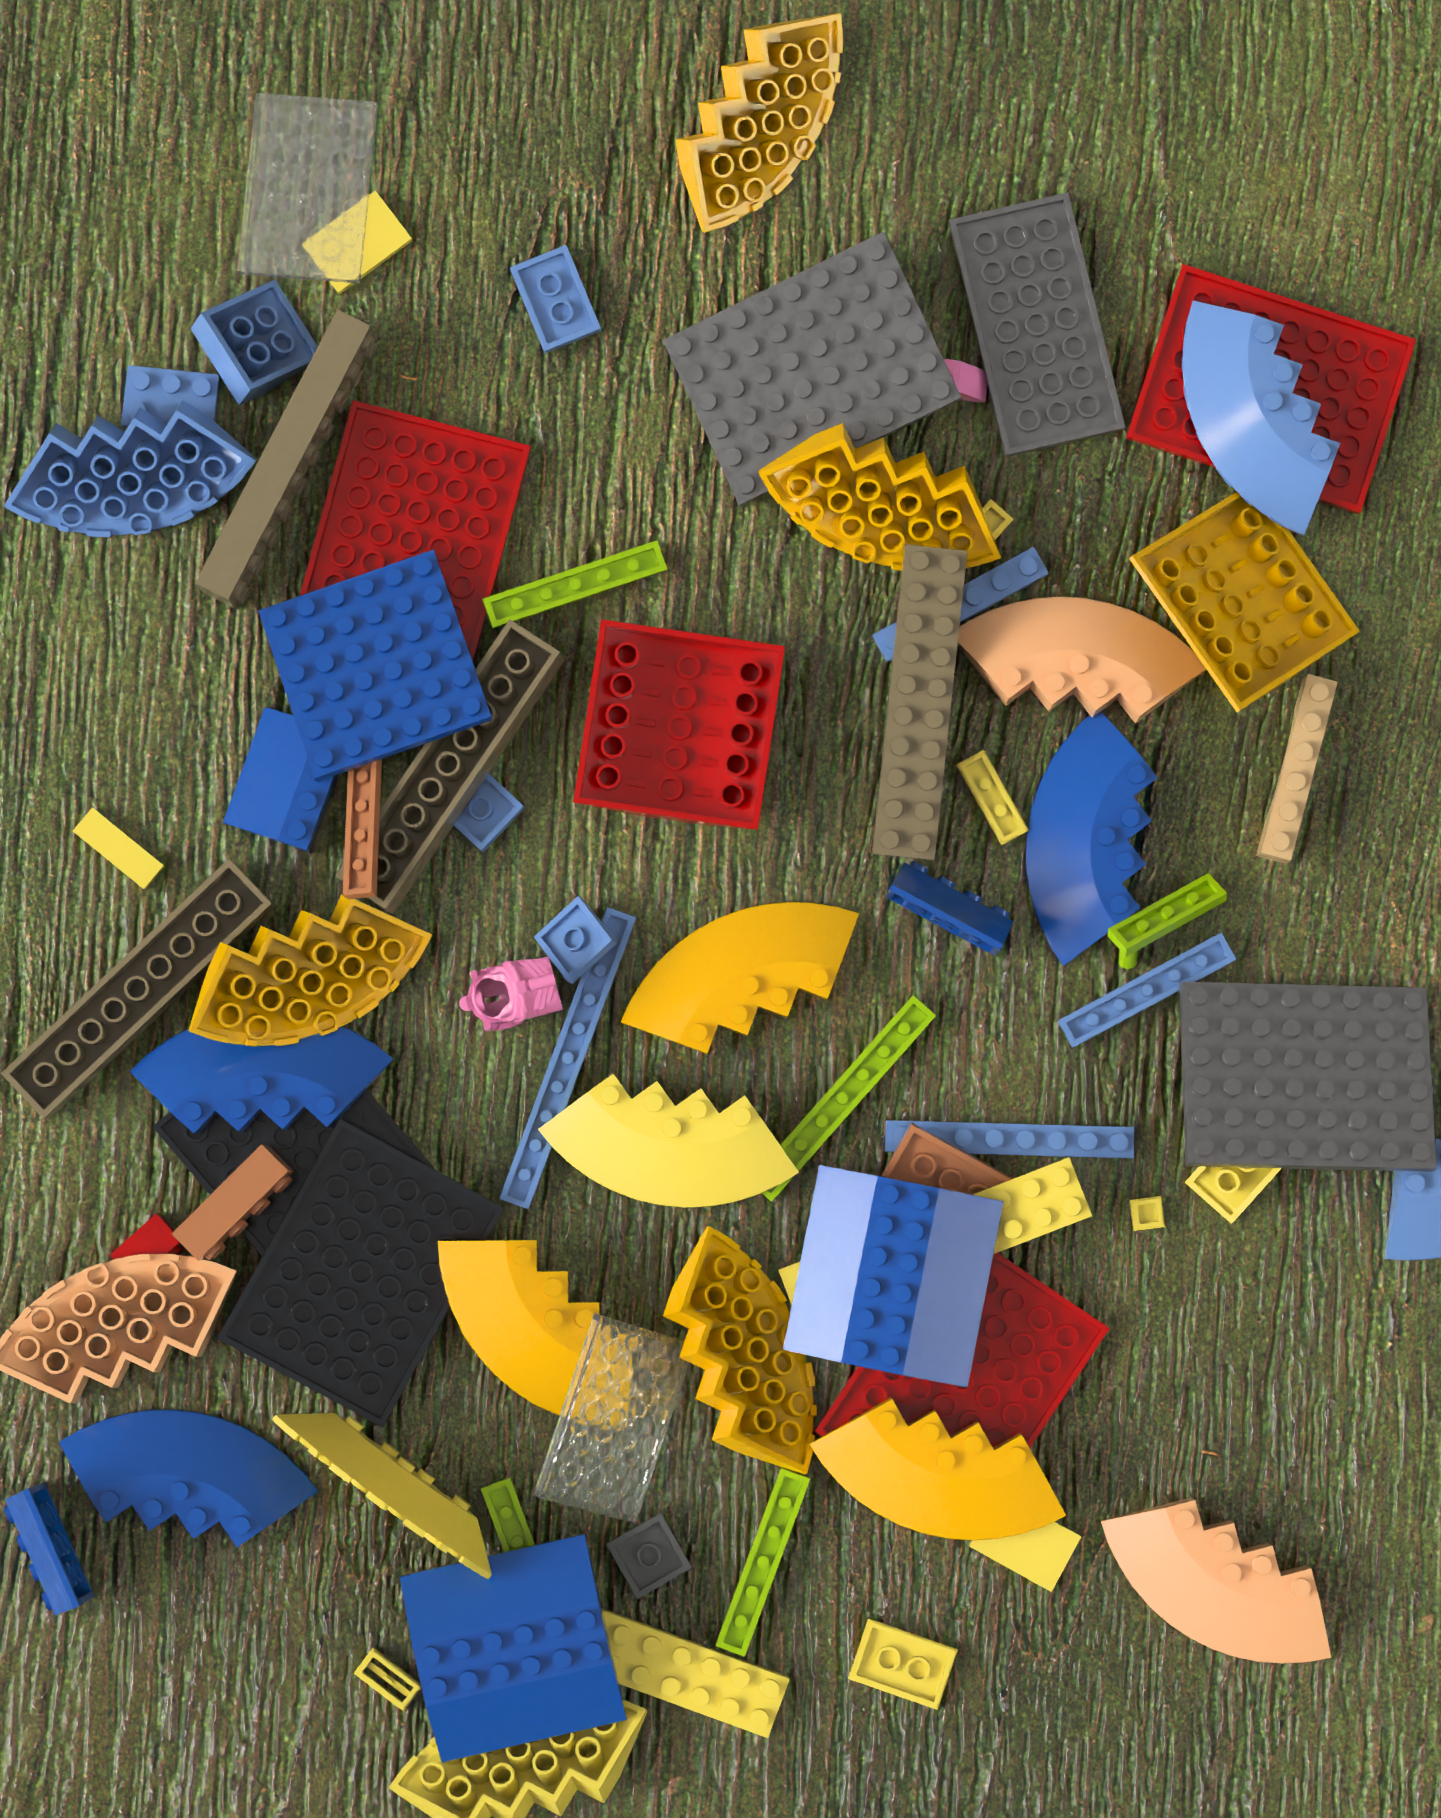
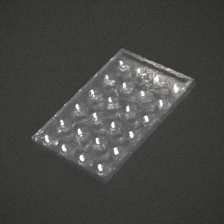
M256 93L237 267L239 274L360 284L378 112L377 102Z
M594 1313L533 1494L534 1496L628 1522H637L690 1363L679 1358L684 1340Z

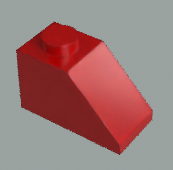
M156 1213L109 1256L114 1260L139 1254L178 1255L183 1249L180 1247L181 1243L172 1235L175 1231L173 1226L161 1213Z

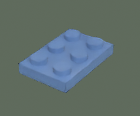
M567 245L510 267L516 286L545 354L601 331Z
M128 365L121 420L122 428L128 427L140 407L167 424L182 400L216 422L220 375Z

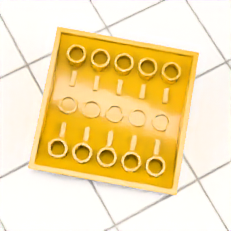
M1238 492L1230 495L1129 558L1236 712L1264 697L1360 632L1291 532L1270 520L1268 516L1261 513L1254 506H1250Z

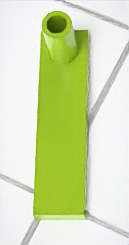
M1207 873L1108 928V937L1119 948V965L1125 969L1134 968L1137 964L1139 949L1222 904L1227 900V892Z

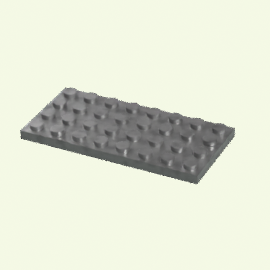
M1069 193L949 219V227L1005 457L1124 430L1125 424Z

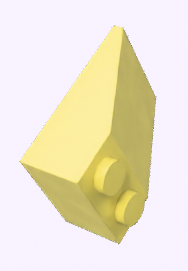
M1198 1167L1185 1183L1232 1224L1282 1168Z

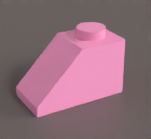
M944 359L962 400L985 403L987 393L985 371L962 361Z

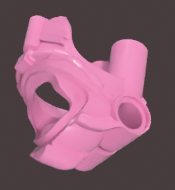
M548 956L539 959L509 960L501 965L479 971H471L469 974L472 983L468 995L462 997L459 1002L462 1010L473 1011L483 1021L484 1030L487 1032L511 1028L522 1024L526 1019L563 1010ZM499 996L500 1000L485 1003L484 998Z

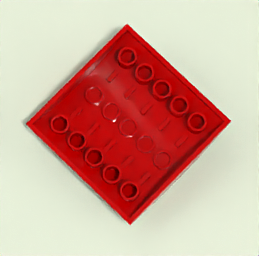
M601 619L573 803L678 822L758 830L785 646Z

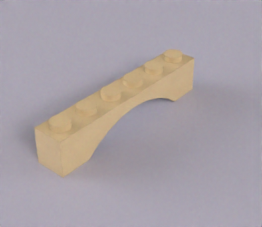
M1307 674L1302 679L1282 769L1256 854L1258 857L1287 864L1292 859L1337 681Z

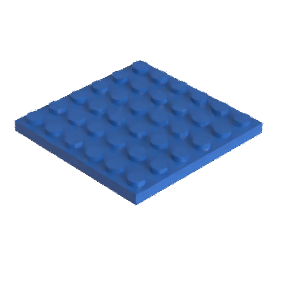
M434 549L258 610L316 782L493 720Z

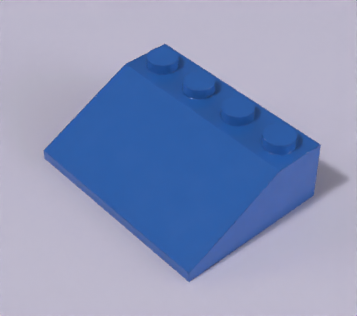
M267 707L264 708L223 823L311 854L339 774L317 782L315 781L293 715Z
M911 861L910 865L905 862L903 863L885 896L886 898L993 956L1001 950L1014 922L1008 918L1009 912L996 905H993L992 909L981 904L983 899L967 890L965 894H962L953 889L955 883L942 876H939L936 880L926 874L927 868L914 861Z
M45 1482L5 1499L7 1504L4 1507L6 1517L11 1524H16L19 1535L16 1536L18 1544L23 1553L28 1552L32 1561V1564H29V1569L36 1582L40 1581L45 1591L42 1593V1599L46 1608L49 1611L53 1610L54 1614L58 1615L74 1609L95 1597Z

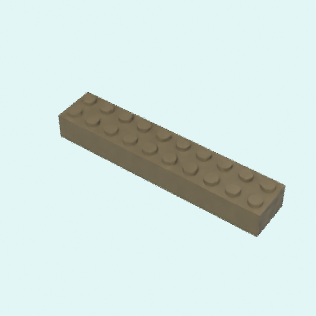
M337 309L195 582L204 594L234 609L237 608L239 603L243 604L246 601L251 590L248 584L253 576L257 577L260 574L265 563L262 557L267 548L271 550L274 547L279 536L276 530L281 521L285 523L288 520L293 506L290 504L295 494L300 495L307 482V479L304 477L309 467L314 468L321 455V452L318 450L323 440L328 441L335 428V425L332 423L337 413L342 414L349 401V398L346 396L351 386L356 387L363 374L361 367L365 359L370 360L376 350V338L370 325Z
M907 544L904 547L872 854L935 860L967 551Z
M509 619L475 669L493 720L424 744L380 809L377 896L366 898L390 914H394L456 820L485 780L487 774L491 771L566 659L560 651ZM344 863L335 875L341 881H343Z
M228 859L1 1074L43 1119L50 1120L207 972L220 942L233 947L275 905L234 861Z

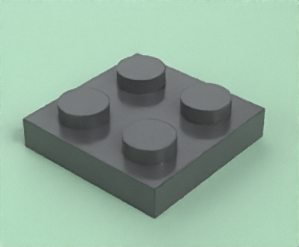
M661 1512L606 1543L637 1599L692 1568Z

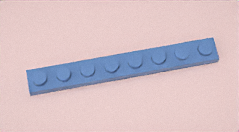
M885 1120V1152H895L912 1122L968 1154L1134 1158V1127Z

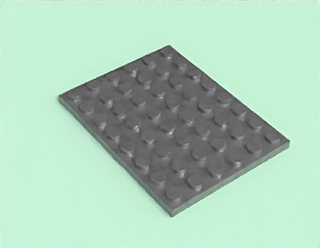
M884 231L663 340L739 506H743L769 493L758 470L816 433L843 423L854 447L858 448L886 437L962 400Z
M1216 982L1180 983L1186 1166L1434 1172L1437 1169L1427 988Z

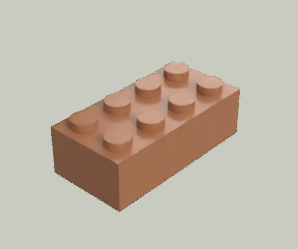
M261 1144L172 1235L198 1261L214 1260L226 1248L223 1243L229 1237L236 1238L247 1228L249 1224L246 1220L252 1214L259 1215L270 1205L271 1202L268 1198L274 1192L281 1193L292 1183L293 1179L290 1176L295 1171L270 1145Z

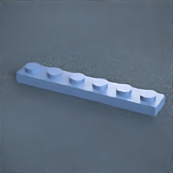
M1034 547L964 584L960 623L1049 574ZM896 622L872 635L887 663L892 661Z
M1221 932L1061 1018L1057 1022L1071 1048L1179 991L1181 982H1196L1235 961L1236 958Z

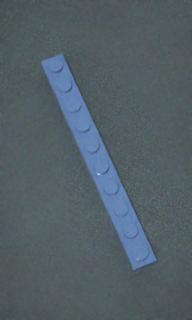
M609 907L606 908L602 923L616 940L617 944L580 978L499 1198L501 1200L528 1210L530 1208L552 1148L538 1129L567 1108L636 917Z

